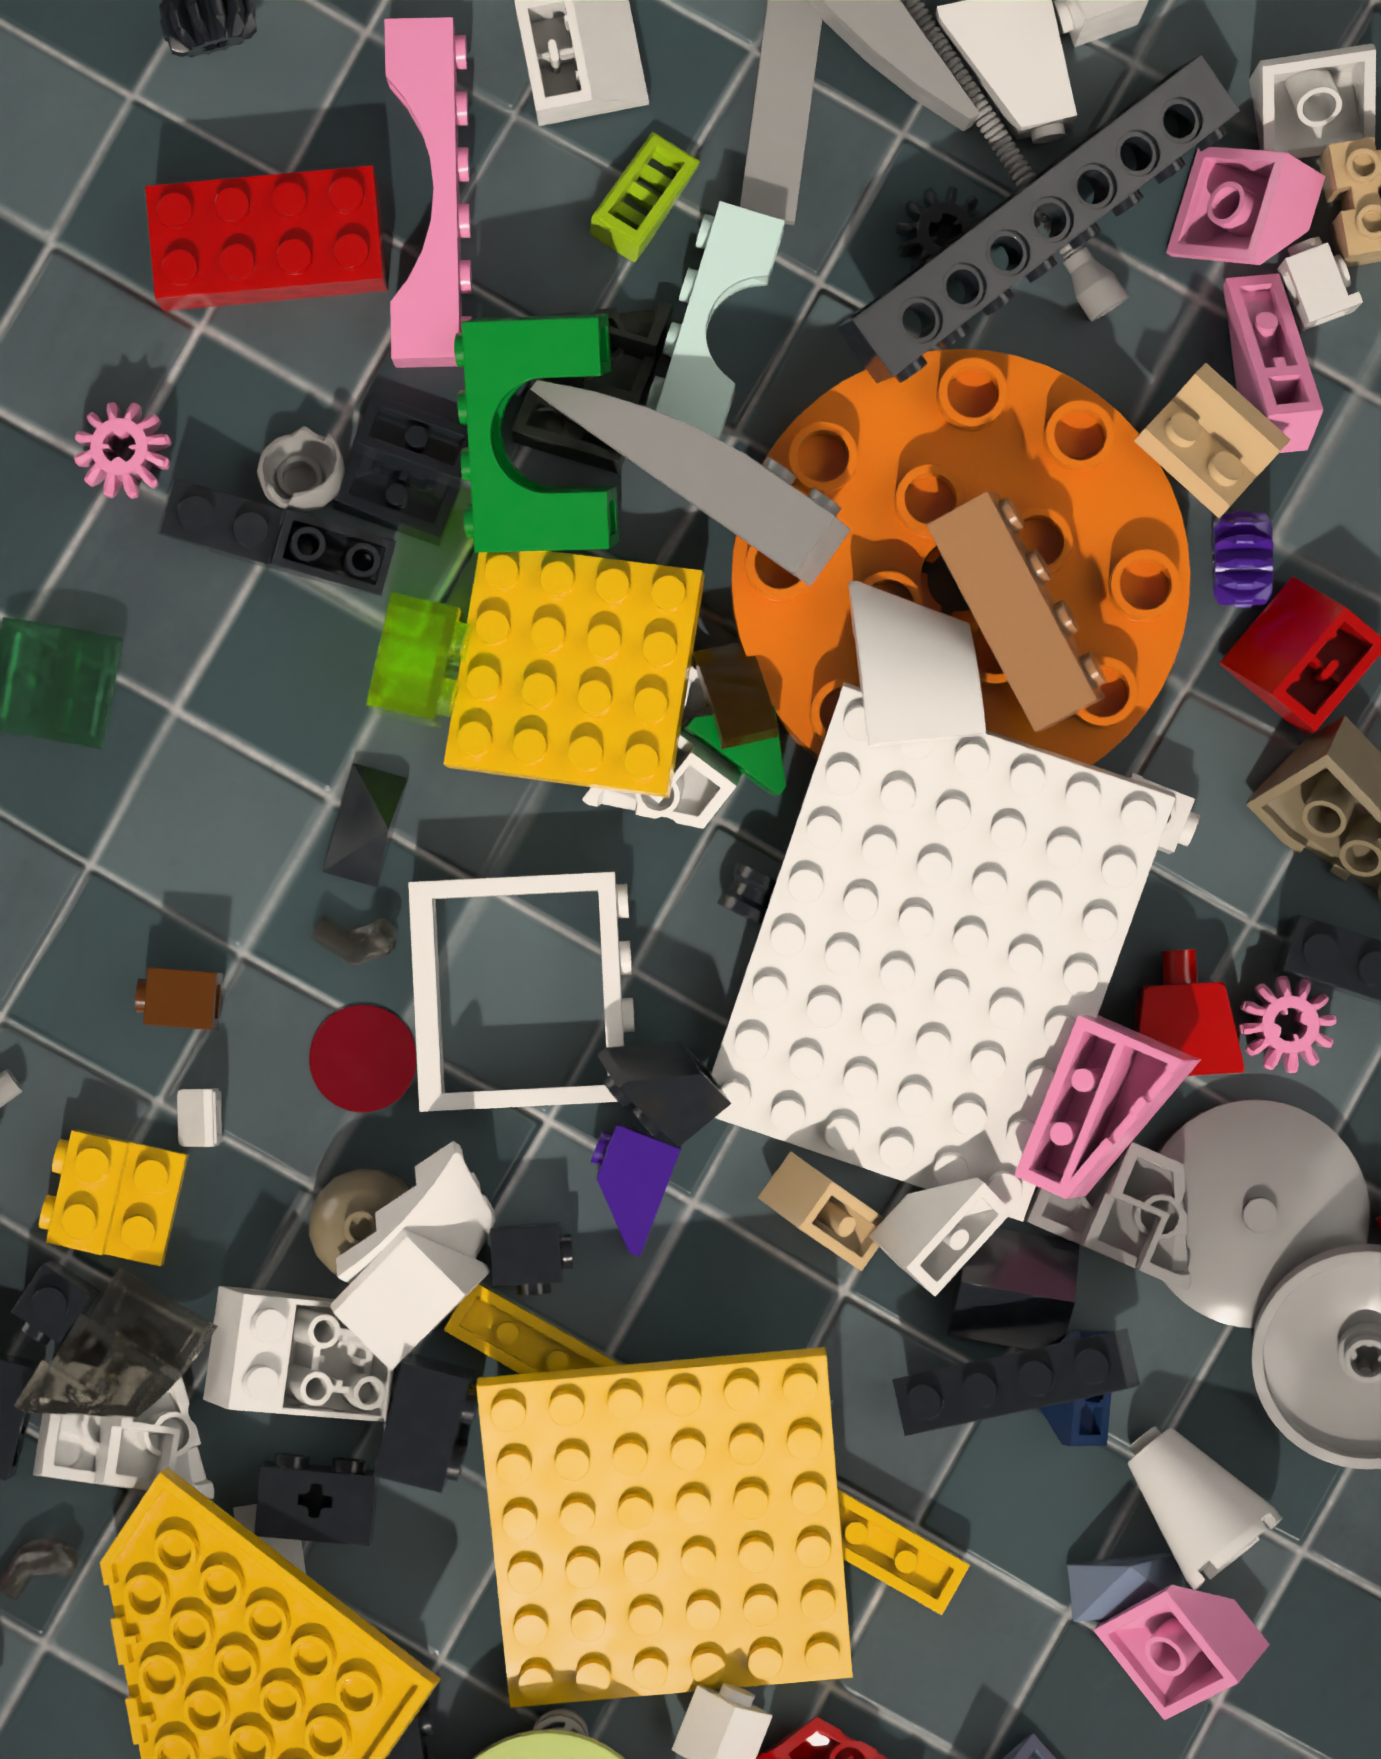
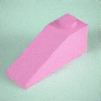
M1280 273L1226 278L1223 287L1237 391L1291 439L1280 453L1308 450L1324 409Z

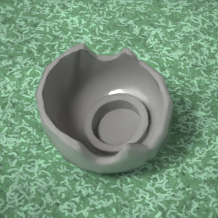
M306 426L299 428L291 435L286 434L272 441L262 450L257 468L258 480L268 500L284 510L289 509L299 513L319 510L338 495L345 474L343 456L336 438L331 433H328L326 437L318 435Z

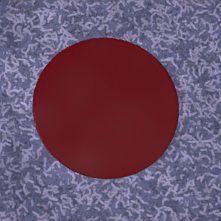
M371 1005L350 1006L328 1017L315 1033L309 1052L311 1075L323 1096L342 1109L359 1113L378 1111L396 1102L410 1086L417 1064L415 1043L405 1024L391 1012Z

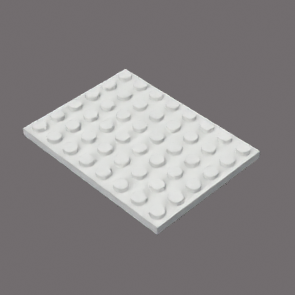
M844 682L712 1070V1076L732 1103L715 1118L924 1189L978 1177L1012 1211L1008 1217L1023 1222L1036 1185L1014 1176L1078 1015H1091L1097 1018L1175 802V793L986 730L985 735L868 747L862 690L860 687Z

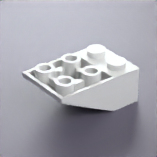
M219 1286L203 1400L229 1410L387 1422L394 1369L390 1371L333 1313L330 1304L335 1299Z

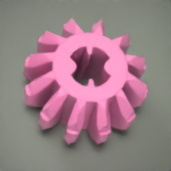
M115 402L107 404L106 409L108 421L103 422L94 412L87 415L88 422L96 430L93 435L84 431L76 433L75 440L81 445L89 447L90 450L78 453L74 456V460L79 467L92 466L84 478L91 487L105 480L103 486L104 494L109 498H114L118 494L123 482L127 495L131 499L139 497L137 480L142 478L152 489L159 485L157 478L149 472L152 466L162 470L170 468V460L155 452L171 446V439L167 434L153 435L159 429L161 420L155 414H152L141 421L142 407L139 404L131 403L127 408L124 418H122L119 406ZM121 440L125 444H130L135 440L136 445L129 446L135 453L130 460L125 462L122 458L116 457L111 461L110 456L117 455L111 448L116 441Z
M1287 976L1276 978V997L1265 984L1261 983L1255 986V993L1263 1003L1262 1006L1249 1001H1243L1240 1006L1243 1012L1255 1016L1254 1023H1242L1237 1026L1239 1034L1256 1033L1257 1039L1246 1046L1245 1052L1249 1056H1253L1268 1048L1263 1058L1262 1066L1265 1069L1273 1070L1282 1055L1283 1066L1287 1073H1296L1298 1071V1053L1311 1066L1319 1063L1318 1054L1311 1045L1314 1043L1320 1047L1330 1048L1333 1044V1039L1319 1033L1320 1026H1332L1337 1022L1335 1015L1318 1016L1317 1010L1325 1006L1329 1001L1328 996L1325 993H1320L1307 1001L1306 999L1311 990V982L1306 979H1301L1291 994V986ZM1288 1009L1294 1012L1292 1022L1299 1026L1297 1034H1286L1285 1041L1279 1037L1281 1027L1275 1024L1274 1021L1277 1015H1288Z

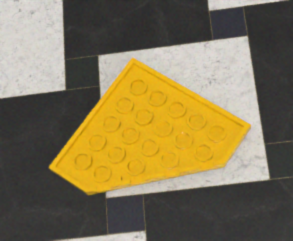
M166 1468L158 1474L100 1561L104 1585H109L115 1615L110 1621L118 1664L124 1665L129 1697L125 1699L133 1745H139L141 1759H386L441 1680V1678L170 1468Z

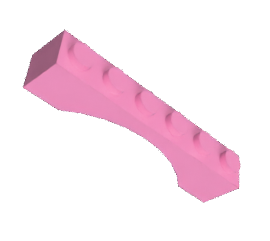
M453 17L384 19L385 70L388 85L391 91L407 108L424 138L430 156L434 187L431 221L423 250L407 281L390 301L391 359L395 368L457 366L454 353L455 335L457 332H462V322L472 319V316H462L461 294H472L471 260H461L460 238L471 237L470 204H460L459 182H469L470 179L468 147H458V126L468 125L467 91H457V70L467 69L466 35H456Z

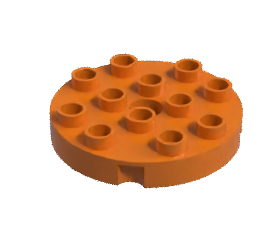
M947 349L927 351L922 355L927 364L902 383H899L894 376L876 384L865 369L842 381L820 396L796 417L784 431L761 465L770 457L797 477L791 486L802 494L808 496L810 491L815 488L838 504L841 510L836 517L851 529L811 587L737 535L733 548L731 597L738 642L741 641L746 657L756 656L771 704L775 706L778 723L803 750L816 761L818 760L844 682L860 687L848 582L859 581L941 612L942 606L935 601L929 591L928 574L921 572L924 561L933 564L942 555L926 525L986 491L997 492L1001 500L1010 497L1015 504L1025 525L1018 532L1028 551L1036 548L1042 555L1052 576V579L1045 582L1055 603L1064 600L1070 608L1079 627V631L1072 635L1083 655L1091 652L1095 656L1107 682L1100 686L1106 698L1044 731L1035 732L971 610L953 611L952 615L948 616L970 624L979 672L986 730L1090 765L1103 758L1131 732L1161 691L1175 662L1184 634L1189 607L1190 562L1182 514L1161 465L1134 442L1140 434L1120 412L1097 393L1074 378L1047 365L1023 357L989 350Z

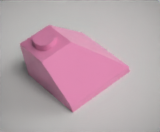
M1208 147L1200 151L1198 148L1166 253L1172 257L1261 265L1309 231L1325 176L1287 152Z
M1170 1585L1101 1622L1094 1629L1097 1636L1164 1720L1239 1683L1270 1645L1234 1599L1175 1585Z

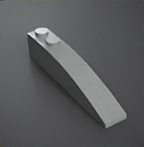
M806 0L822 20L853 50L910 97L963 132L973 126L980 112L900 0Z
M536 380L531 388L534 393L810 587L851 530L836 517L841 510L838 504L815 488L810 491L808 496L802 494L791 486L797 477L770 457L766 459L763 465H760L743 452L694 426L648 407L595 391Z

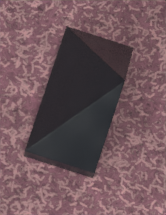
M353 763L322 872L378 888L408 778Z

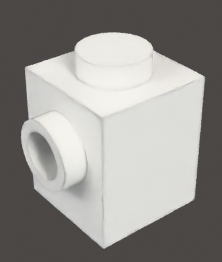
M723 1683L721 1690H715L697 1685L672 1750L686 1759H756L773 1715L753 1705L755 1695L741 1687Z

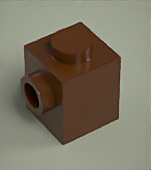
M148 967L147 979L139 978L137 981L135 1011L136 1013H144L143 1025L218 1030L223 973Z

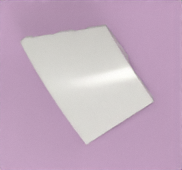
M849 581L848 588L853 636H855L868 747L985 735L986 726L982 693L970 624L862 582Z
M693 659L688 680L670 798L590 787L582 798L585 803L592 806L605 804L634 810L636 815L654 819L668 817L678 824L703 829L737 787L742 773L682 729L689 719L712 715L710 706L706 707Z
M452 1141L415 1166L416 1186L375 1212L377 1231L336 1258L338 1278L351 1284L403 1228L476 1259L486 1242L490 1228L495 1223V1212L487 1196L481 1194L480 1183L475 1173H470L463 1158L462 1148L458 1143Z
M50 1361L33 1475L148 1491L158 1474L166 1468H170L208 1499H213L215 1492L213 1483L206 1478L197 1446L201 1444L197 1427L191 1421L188 1414L190 1403L182 1377L134 1369H108L65 1361Z

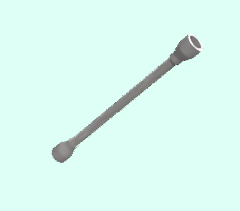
M900 0L980 112L976 119L977 127H981L980 132L985 133L984 138L989 139L988 144L993 145L992 150L997 151L996 156L1001 157L1000 162L1005 163L1004 168L1006 170L1009 169L1008 175H1013L1012 181H1017L1016 187L1020 188L1036 176L1034 172H1031V166H1027V160H1023V154H1019L1020 149L1015 148L1016 143L1011 142L1012 137L1007 136L1008 131L1003 130L1004 125L999 124L1000 119L998 117L995 118L996 113L992 111V106L988 105V100L984 99V94L980 93V88L976 87L975 81H972L973 77L968 75L969 71L964 69L965 65L960 63V57H956V51H952V45H948V39H944L945 34L940 33L941 28L936 27L937 22L935 20L932 21L933 16L931 14L928 15L929 10L927 8L924 9L925 4L923 2L920 3L921 0ZM1036 210L1035 216L1041 218L1039 222L1040 224H1045L1043 228L1044 230H1049L1047 232L1049 236L1051 222L1044 212ZM1067 243L1059 250L1060 254H1064L1063 259L1065 261L1063 264L1071 275L1075 298L1091 322L1104 316L1129 298L1115 274L1095 260L1087 247L1083 248L1081 245L1073 250L1069 243Z

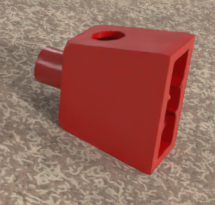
M1196 949L1161 951L1164 985L1138 987L1133 1030L1201 1059L1188 1076L1245 1073L1244 1061L1224 982L1198 983Z

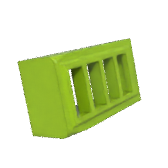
M652 132L592 215L589 229L590 235L628 260L636 262L696 172L700 161L655 132ZM651 158L677 173L673 180L648 165ZM638 178L643 179L662 191L661 197L636 183ZM628 197L650 212L645 216L623 201Z

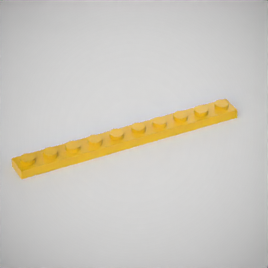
M481 1283L456 1307L444 1328V1331L519 1374L623 1365ZM837 1487L843 1559L942 1615L970 1567L969 1562Z

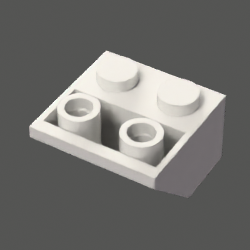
M514 0L538 126L649 105L629 0Z

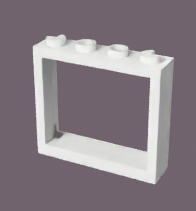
M615 872L408 882L419 1112L618 1102L605 1085L445 1093L436 899L598 891L606 1047L624 1046V1032H635L633 998H622L621 975H632L630 941H619L618 918H629L627 884H616Z

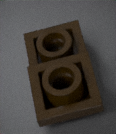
M741 641L693 651V659L706 707L710 706L721 749L778 737V724L756 656L746 657Z

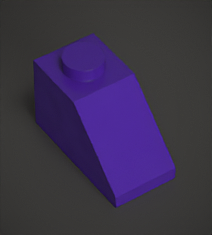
M617 1123L613 1134L602 1131L590 1163L600 1166L596 1179L629 1253L640 1257L680 1154L681 1147Z

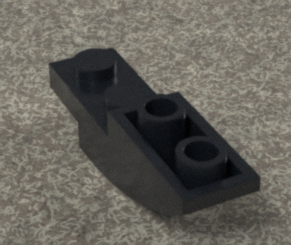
M177 478L172 479L157 532L158 535L206 548L210 552L376 596L382 595L396 541L293 510H281Z

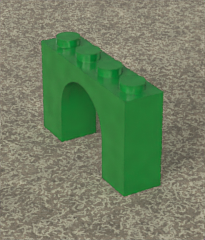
M608 314L474 318L462 322V332H457L455 335L454 353L457 366L464 367L465 390H460L458 393L457 408L459 421L461 424H467L468 447H463L461 451V473L463 480L470 481L472 504H466L464 509V529L467 538H474V553L612 548L619 543L617 485L551 487L539 484L526 477L513 464L505 449L502 436V422L507 404L514 393L526 382L537 378L602 376L611 371Z

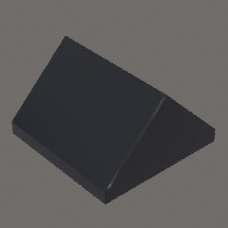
M997 1228L958 1271L947 1335L1028 1350L1060 1343L1066 1336L1075 1305L1080 1244L1064 1239Z

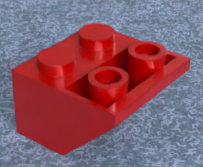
M1292 576L1222 658L1219 664L1300 733L1307 736L1316 732L1381 655V636L1348 608Z

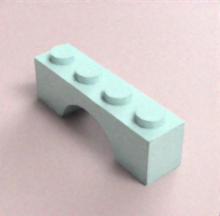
M719 201L715 217L708 214L704 215L695 246L705 249L699 270L691 268L687 270L679 301L688 303L682 324L672 322L662 354L672 357L666 378L655 376L646 407L694 426L719 440L721 439L734 397L735 383L717 367L710 355L706 340L708 324L718 306L732 294L746 288L768 285L784 233L785 220Z

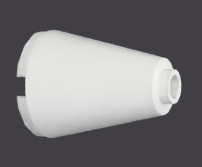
M1154 1426L1129 1447L1135 1456L1127 1464L1186 1582H1188L1193 1590L1200 1588L1205 1581L1204 1577L1200 1574L1202 1571L1211 1580L1260 1540L1258 1536L1267 1529L1263 1521L1272 1529L1283 1519L1276 1511V1508L1173 1428H1169L1161 1433Z

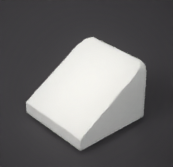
M219 1088L181 1089L178 1091L179 1144L187 1147H214L220 1145L223 1141L221 1091H219Z

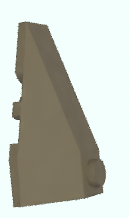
M1344 715L1304 740L1248 798L1246 806L1283 844L1298 853H1301L1306 848L1331 863V873L1345 881L1349 876H1352L1377 891L1379 902H1381V752Z

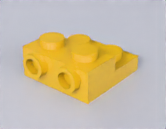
M72 1130L69 1140L60 1139L54 1153L52 1172L61 1174L57 1195L47 1194L41 1209L39 1228L48 1230L46 1243L98 1255L107 1254L159 1267L163 1266L189 1154L84 1130Z

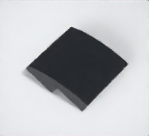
M373 393L353 441V452L345 469L338 495L333 499V509L440 546L464 481L461 473V451L463 447H468L467 426Z

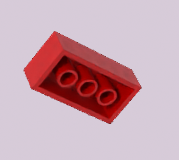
M373 165L145 186L154 296L163 311L388 291L379 186Z

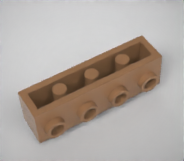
M986 491L926 525L1035 732L1044 731L1106 698L1100 688L1102 684L1107 682L1103 670L1091 652L1082 654L1072 635L1079 631L1077 621L1064 600L1055 603L1045 582L1052 579L1050 570L1036 548L1028 551L1018 532L1025 525L1010 497L1001 500L997 492Z

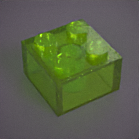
M391 592L366 706L374 714L441 729L444 716L450 718L451 715L453 716L460 686L457 685V680L452 679L456 661L465 662L472 629H469L470 624L465 623V617L459 607Z

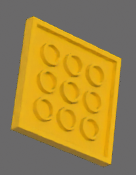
M553 551L479 552L443 764L447 768L670 798L705 580L704 572L696 569Z

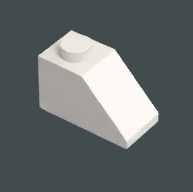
M976 1177L907 1194L869 1237L900 1268L933 1296H936L1012 1211L981 1179Z

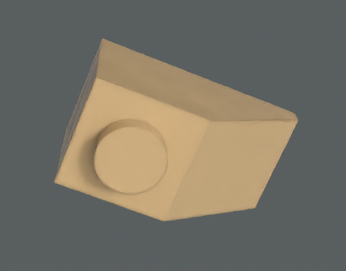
M791 1151L758 1196V1199L798 1229L860 1271L865 1268L879 1248L869 1235L885 1218Z

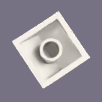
M1374 44L1261 60L1251 75L1249 83L1260 150L1287 152L1295 158L1321 155L1329 144L1374 137L1375 140L1376 48Z
M403 1228L330 1306L333 1313L392 1371L490 1273V1270L486 1263Z

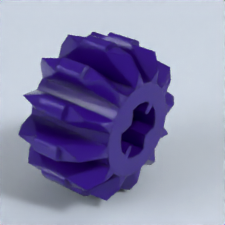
M1251 510L1233 511V513L1223 514L1220 518L1217 517L1212 526L1211 557L1214 598L1219 605H1233L1234 608H1251V605L1266 604L1272 594L1274 564L1273 528L1271 527L1270 519L1266 513H1251Z

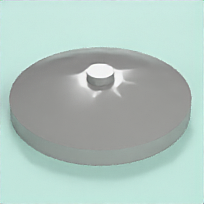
M1250 1099L1225 1102L1201 1111L1186 1120L1171 1133L1157 1151L1159 1154L1184 1164L1186 1188L1184 1208L1187 1213L1188 1235H1186L1188 1271L1191 1274V1284L1188 1291L1165 1281L1163 1283L1183 1303L1210 1319L1236 1327L1254 1328L1266 1298L1280 1280L1292 1269L1322 1252L1348 1245L1366 1244L1370 1207L1362 1171L1343 1140L1328 1125L1302 1109L1268 1100Z
M1348 1245L1322 1252L1307 1259L1286 1274L1266 1298L1255 1323L1251 1350L1252 1372L1259 1399L1267 1415L1284 1436L1297 1447L1316 1458L1338 1466L1354 1469H1381V1245Z

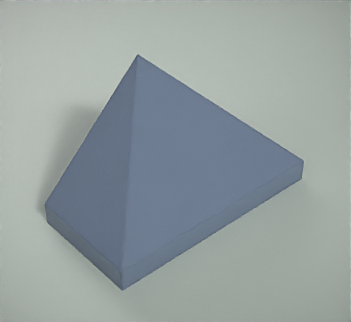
M1172 1552L1066 1564L1073 1622L1108 1619L1170 1585L1185 1588L1184 1576Z

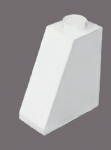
M965 0L937 6L934 20L937 22L936 27L941 28L940 33L945 34L944 39H948V45H952V51H956V57H960V63H963L965 65L964 69L969 71L968 75L973 77L972 80L976 82V86L980 88V91L1017 140L1031 137L1034 144L1047 143L1063 138L1066 135L1065 129L1072 128L1077 113L1052 0Z

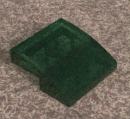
M3 617L0 630V732L103 750L123 638L64 626Z

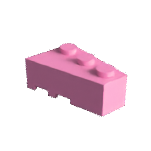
M1078 1015L1014 1176L1064 1199L1086 1196L1201 1059L1097 1015L1096 1018L1091 1015Z

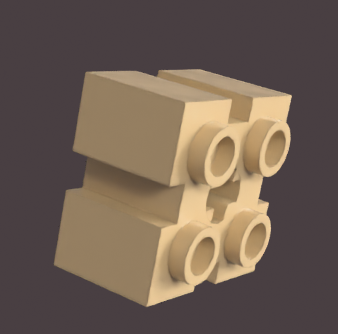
M1374 137L1329 144L1318 160L1320 172L1325 176L1323 188L1326 203L1340 201L1342 209L1330 224L1335 255L1340 254L1347 267L1381 262V199L1379 196L1381 192V150H1376Z

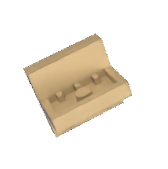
M1205 363L1140 433L1134 442L1212 513L1220 518L1291 439L1213 368Z

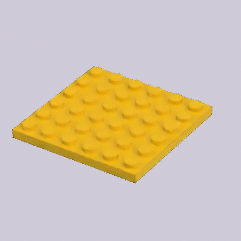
M825 1347L477 1378L476 1387L510 1708L694 1692L697 1685L716 1690L721 1689L723 1683L733 1684L738 1687L853 1677Z

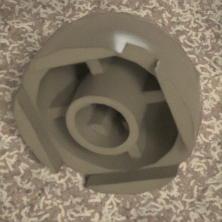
M355 1169L335 1177L318 1193L309 1213V1237L316 1256L332 1273L337 1275L336 1258L377 1231L375 1212L409 1190L407 1185L400 1178L380 1169Z

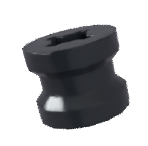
M737 862L732 872L734 882L729 891L721 894L717 904L762 926L776 880Z

